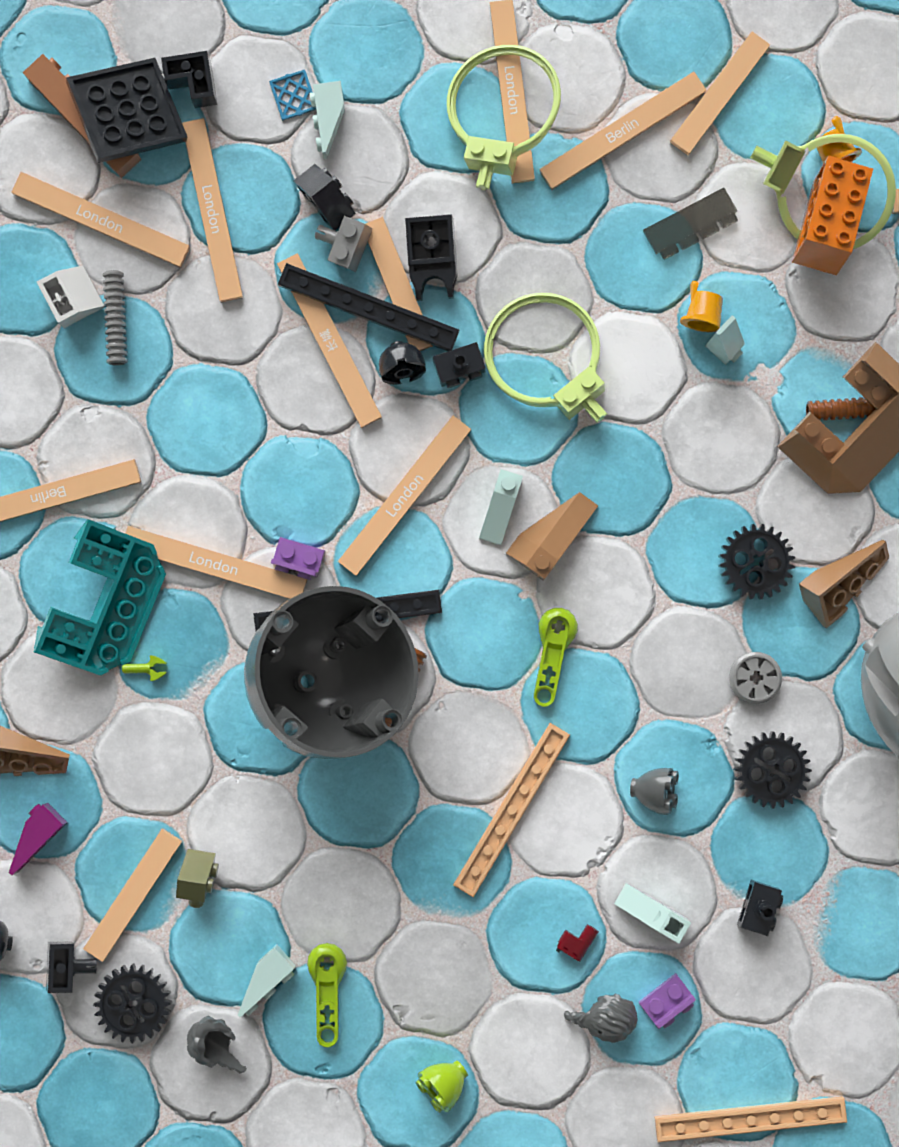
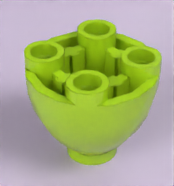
M457 1060L453 1063H440L418 1073L419 1079L415 1083L422 1093H428L432 1099L430 1101L431 1105L438 1113L442 1110L449 1112L457 1103L462 1093L464 1079L468 1076V1073Z

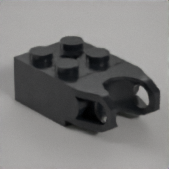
M452 214L405 218L409 277L415 288L416 300L423 301L425 285L432 279L442 280L447 289L448 298L454 299V287L458 273L455 227ZM430 237L437 241L432 247L426 244Z

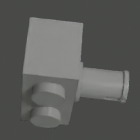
M344 216L338 232L319 225L317 230L325 233V235L316 232L315 239L333 245L327 259L328 261L356 272L373 228Z

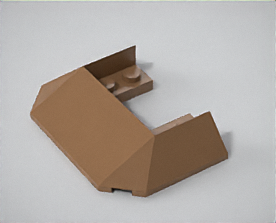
M877 342L843 376L875 408L860 426L842 442L809 412L777 446L827 494L861 492L899 452V363Z

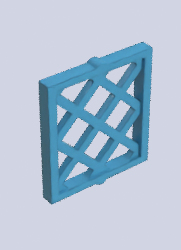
M305 69L269 81L282 121L316 110V107L312 106L311 108L301 110L304 102L311 105V102L306 100L309 93H313ZM301 75L298 83L291 80V78ZM304 78L306 80L308 88L301 85ZM282 80L286 81L283 88L276 85V83ZM289 83L296 85L293 93L286 90ZM299 87L306 90L303 98L296 95ZM275 88L281 91L278 97ZM284 93L291 96L288 103L281 100ZM294 97L301 100L298 108L291 105ZM280 103L286 106L283 112ZM289 108L296 110V113L286 115Z

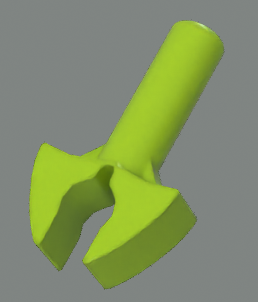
M150 655V661L147 664L122 665V672L124 674L147 673L150 675V681H155L163 677L167 672H156L151 667H154L156 664H167V662L157 656Z

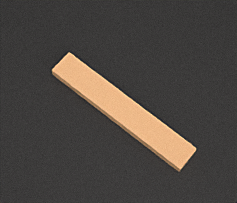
M754 32L749 34L670 140L671 144L686 155L691 153L770 46L768 42Z
M381 217L366 223V225L373 228L368 244L392 304L422 315L384 218ZM406 336L408 343L416 346L420 351L433 347L430 344Z
M161 829L83 949L102 962L106 959L177 851L182 840L165 829Z

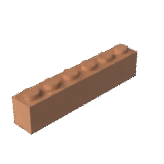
M42 54L23 71V74L91 146L66 83V77H70V75L64 76L59 71L61 66L53 58L48 59ZM134 154L105 162L122 178L142 159L139 154Z

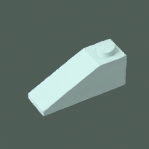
M731 316L706 344V347L725 365L730 360L734 363L743 354L740 349L745 345L734 316Z
M503 469L500 470L479 539L498 545L502 544L521 485L522 475Z

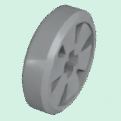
M750 652L740 656L733 663L729 673V683L732 691L739 699L752 704L765 703L775 697L780 690L782 672L778 663L771 656L761 652ZM754 671L758 672L757 675H761V680L757 681V685L753 684L754 681H750V675H754Z

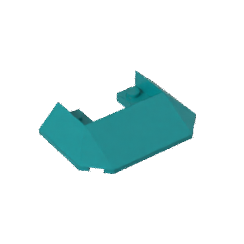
M87 519L74 537L77 543L69 563L105 576L107 580L90 621L50 607L43 626L37 627L33 652L101 676L119 665L131 662L166 573L158 559L157 551L153 544Z

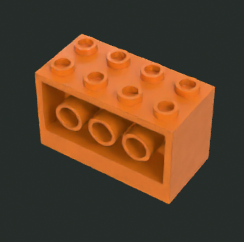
M827 156L812 184L792 263L837 276L853 251L873 168Z

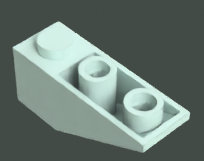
M341 81L313 84L314 93H310L311 106L316 107L317 115H313L315 130L319 129L320 138H316L317 150L322 152L324 159L328 158L345 112Z
M627 883L614 903L677 943L681 942L691 924L685 917Z
M278 945L274 946L258 961L240 1007L239 1017L245 1013L247 1016L253 1013L259 1007L257 1002L264 997L267 1000L276 992L274 987L280 981L285 984L294 975L292 971L296 965Z

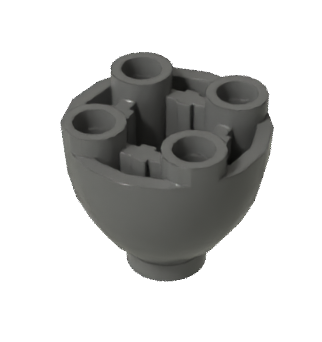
M660 768L648 771L639 778H633L630 785L631 797H636L649 810L658 814L668 815L671 813L672 808L677 807L678 795L674 794L675 785L678 784L679 772L673 771V768Z

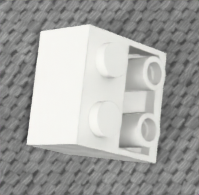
M84 266L59 270L37 281L57 322L63 328L105 307Z

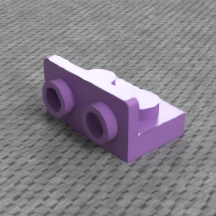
M280 537L271 564L276 565L275 570L288 573L290 569L297 571L298 577L311 580L312 576L318 577L325 550Z
M675 973L641 999L639 1004L656 1027L660 1029L662 1026L663 1028L670 1026L675 1021L674 1017L680 1012H688L694 1006L693 1002L696 999Z

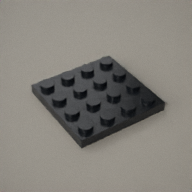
M156 58L66 77L67 86L98 163L187 142V134Z

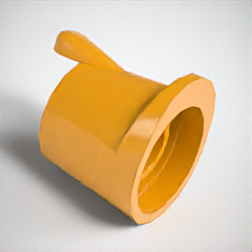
M835 116L831 120L836 129L822 136L845 134L842 120L839 116ZM842 142L829 143L817 147L823 163L827 156L853 162L862 153L861 148H855L853 144Z
M692 281L690 284V306L687 315L681 317L680 323L696 331L717 332L721 323L723 298L713 292L697 291L698 281Z

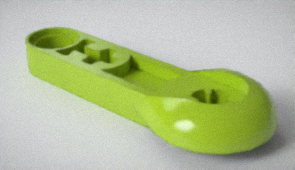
M564 608L547 610L539 621V634L543 650L534 689V700L542 707H547L554 702L564 651L574 640L578 631V623L575 616ZM557 620L562 621L561 625L565 626V629L561 630L559 634L553 632L555 629L552 630V624H556ZM548 666H551L552 671L555 672V676H551L549 683H554L553 689L548 686H539L540 681L545 682L546 675L542 674V671L547 670ZM542 689L548 690L551 694L550 700L546 703L540 702L537 698L538 692Z
M325 943L318 945L311 951L308 956L307 966L316 985L317 1041L323 1047H332L337 1042L339 1036L338 986L345 974L347 960L341 948L335 944ZM325 957L330 958L329 961L333 960L334 965H330L328 970L324 969L325 965L321 966L320 963L324 961ZM326 1005L329 1006L330 1010H334V1013L330 1014V1023L335 1022V1025H321L320 1023H325L326 1021L325 1013H321V1010H324ZM325 1029H330L334 1032L335 1037L330 1042H326L321 1038V1032Z

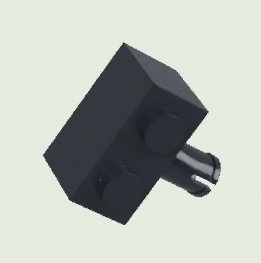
M477 342L433 356V363L441 387L446 385L447 388L458 386L461 384V380L469 378V381L482 377V373L486 371Z
M751 879L737 925L743 929L768 936L770 931L773 932L776 925V909H780L783 903L782 890Z
M72 941L48 942L47 993H72L73 976L75 974H96V967L87 966H97V959H75L74 943Z

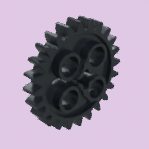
M751 524L750 531H748L745 526H742V534L736 530L733 531L735 539L727 537L726 541L729 543V546H721L726 553L718 555L719 558L724 559V563L719 564L718 567L725 568V571L720 575L728 576L729 579L725 582V585L734 584L732 592L738 589L741 590L740 597H743L747 592L749 599H753L755 594H757L758 599L761 600L764 597V592L768 598L773 597L772 590L780 593L779 585L787 586L788 584L784 579L793 577L788 572V570L795 569L794 565L789 564V561L795 559V556H789L788 552L793 550V547L786 548L785 544L788 542V538L781 541L779 538L782 532L780 531L774 535V527H770L765 531V525L761 524L757 530L755 524ZM756 539L764 543V550L762 552L754 548ZM770 549L774 550L772 554L761 560L759 565L750 568L743 575L740 574L742 569L754 562V558L761 557ZM737 553H742L745 556L746 561L744 565L736 563L735 556ZM770 558H774L778 562L776 571L768 567ZM751 572H756L759 575L760 580L757 584L750 582L749 575Z
M771 731L768 738L764 732H761L760 740L756 736H752L753 744L744 742L747 747L746 751L738 750L743 756L742 758H735V761L740 763L739 767L733 768V770L740 772V775L736 776L735 780L743 782L738 788L740 790L747 789L744 794L745 797L753 795L752 803H756L761 799L760 806L765 807L767 802H769L770 808L774 809L776 802H778L779 806L783 808L785 805L784 800L793 804L792 796L801 798L798 790H807L803 785V781L810 782L811 779L806 777L805 773L812 772V770L805 768V765L811 761L803 759L807 751L798 750L801 746L800 742L792 744L794 737L789 736L784 740L785 734L780 732L776 738L775 732ZM767 747H771L773 750V757L769 760L763 757V751ZM758 758L770 766L775 765L774 768L777 771L790 777L791 780L788 782L779 775L770 774L769 769L759 765L754 759ZM788 759H791L794 763V767L790 772H786L783 768L784 762ZM758 767L762 775L758 780H753L751 772L754 768ZM775 780H780L782 783V788L778 792H774L771 787Z
M135 963L130 966L129 970L125 965H122L121 973L117 969L112 970L113 977L109 975L104 977L107 984L100 983L98 985L102 992H96L94 996L99 998L100 1001L95 1002L93 1006L99 1007L100 1010L94 1015L102 1016L103 1019L98 1025L106 1023L105 1033L110 1030L114 1031L112 1039L119 1034L121 1035L122 1043L129 1037L131 1044H133L137 1036L143 1042L145 1034L152 1038L154 1036L153 1029L159 1032L162 1029L159 1023L166 1024L168 1021L163 1015L171 1013V1010L165 1008L172 1004V1000L166 999L171 991L163 990L167 981L159 983L158 980L161 974L155 977L152 976L153 968L145 972V965H141L139 970H136ZM132 982H140L143 987L142 992L134 991L132 989ZM121 985H125L126 991L122 989ZM112 994L120 995L122 999L120 1005L112 1002ZM136 1000L138 1004L130 1007L128 1003ZM145 1002H150L154 1005L155 1011L153 1013L146 1012L144 1009ZM126 1014L131 1015L134 1019V1024L127 1025L123 1020V1016ZM140 1016L144 1018V1022L140 1020Z

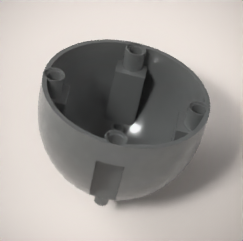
M342 586L311 589L277 607L267 617L252 638L244 666L246 696L250 708L260 725L264 729H269L282 741L283 746L313 758H346L367 753L389 740L407 719L415 701L418 688L417 655L404 624L388 606L377 598L363 591ZM376 612L382 616L381 623L377 622L375 618ZM302 676L308 679L309 685L307 688L301 684ZM385 717L391 718L392 724L390 727L386 725Z

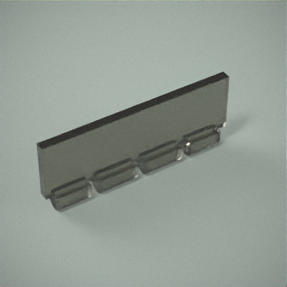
M723 187L643 229V233L655 254L660 253L665 260L679 253L676 246L677 243L682 250L698 243L699 238L696 233L699 232L700 237L705 239L719 232L720 229L717 222H719L722 229L738 222L735 215L738 210Z

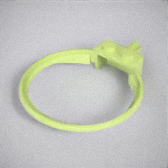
M500 45L485 49L468 59L457 71L450 84L447 95L449 121L458 138L466 146L464 160L468 168L479 171L476 187L481 188V190L490 188L493 173L513 176L517 157L528 152L543 140L558 114L561 102V88L558 76L552 65L542 55L532 49L518 45ZM517 55L532 60L545 71L553 89V105L547 121L534 136L518 144V146H514L512 142L469 136L462 129L456 113V97L464 78L478 64L496 56Z
M831 134L816 138L802 146H796L785 141L778 155L756 146L750 159L770 168L763 184L775 190L781 218L789 232L797 240L800 230L790 217L786 196L781 197V195L784 194L806 152L804 151L806 148L810 152L819 146L829 143L842 142L853 144L873 155L884 171L887 180V200L884 211L874 227L865 235L855 240L853 249L861 247L872 240L889 220L896 198L895 178L888 160L870 142L853 135Z
M552 293L525 295L510 302L499 311L487 330L484 342L486 367L496 385L507 395L523 404L534 407H558L569 420L582 409H585L596 423L603 420L607 413L595 400L605 391V383L596 374L600 359V340L597 328L589 314L571 299ZM533 303H554L571 310L585 324L591 339L592 355L589 367L554 394V399H551V397H530L513 390L502 380L493 361V342L502 322L515 310Z

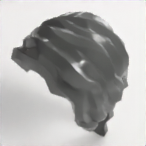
M616 993L614 995L598 997V1002L594 1003L586 1013L564 1012L566 1020L579 1025L581 1028L588 1029L592 1036L611 1043L625 1040L636 1028L638 1021L633 1001L623 999Z
M206 1016L193 1024L187 1034V1051L197 1063L210 1068L219 1064L221 1067L235 1070L239 1074L244 1073L247 1069L246 1066H242L238 1059L229 1053L230 1040H235L236 1037L223 1019H214Z

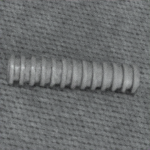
M109 270L103 273L105 278L103 284L106 285L103 288V291L106 292L104 294V299H106L104 302V306H106L104 312L107 314L105 316L107 321L105 323L107 328L105 334L108 335L105 338L106 342H108L106 345V349H108L106 356L109 357L106 362L109 365H124L128 362V359L125 358L127 356L125 351L127 348L125 344L127 338L124 337L126 334V330H124V327H126L124 322L126 316L123 315L126 312L125 308H123L125 306V301H123L125 295L122 294L125 291V288L122 286L124 284L122 279L124 273L118 270Z

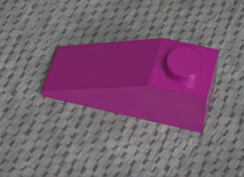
M49 803L37 804L28 813L31 817L25 822L9 869L11 875L17 874L68 823Z

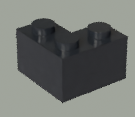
M207 51L161 58L164 81L169 90L189 87L191 101L195 108L218 105L211 60Z
M314 164L294 180L303 196L316 208L324 222L333 230L340 227L344 216L351 218L356 214L351 207L354 204L346 193L343 194L340 190L342 184L326 168L321 169Z

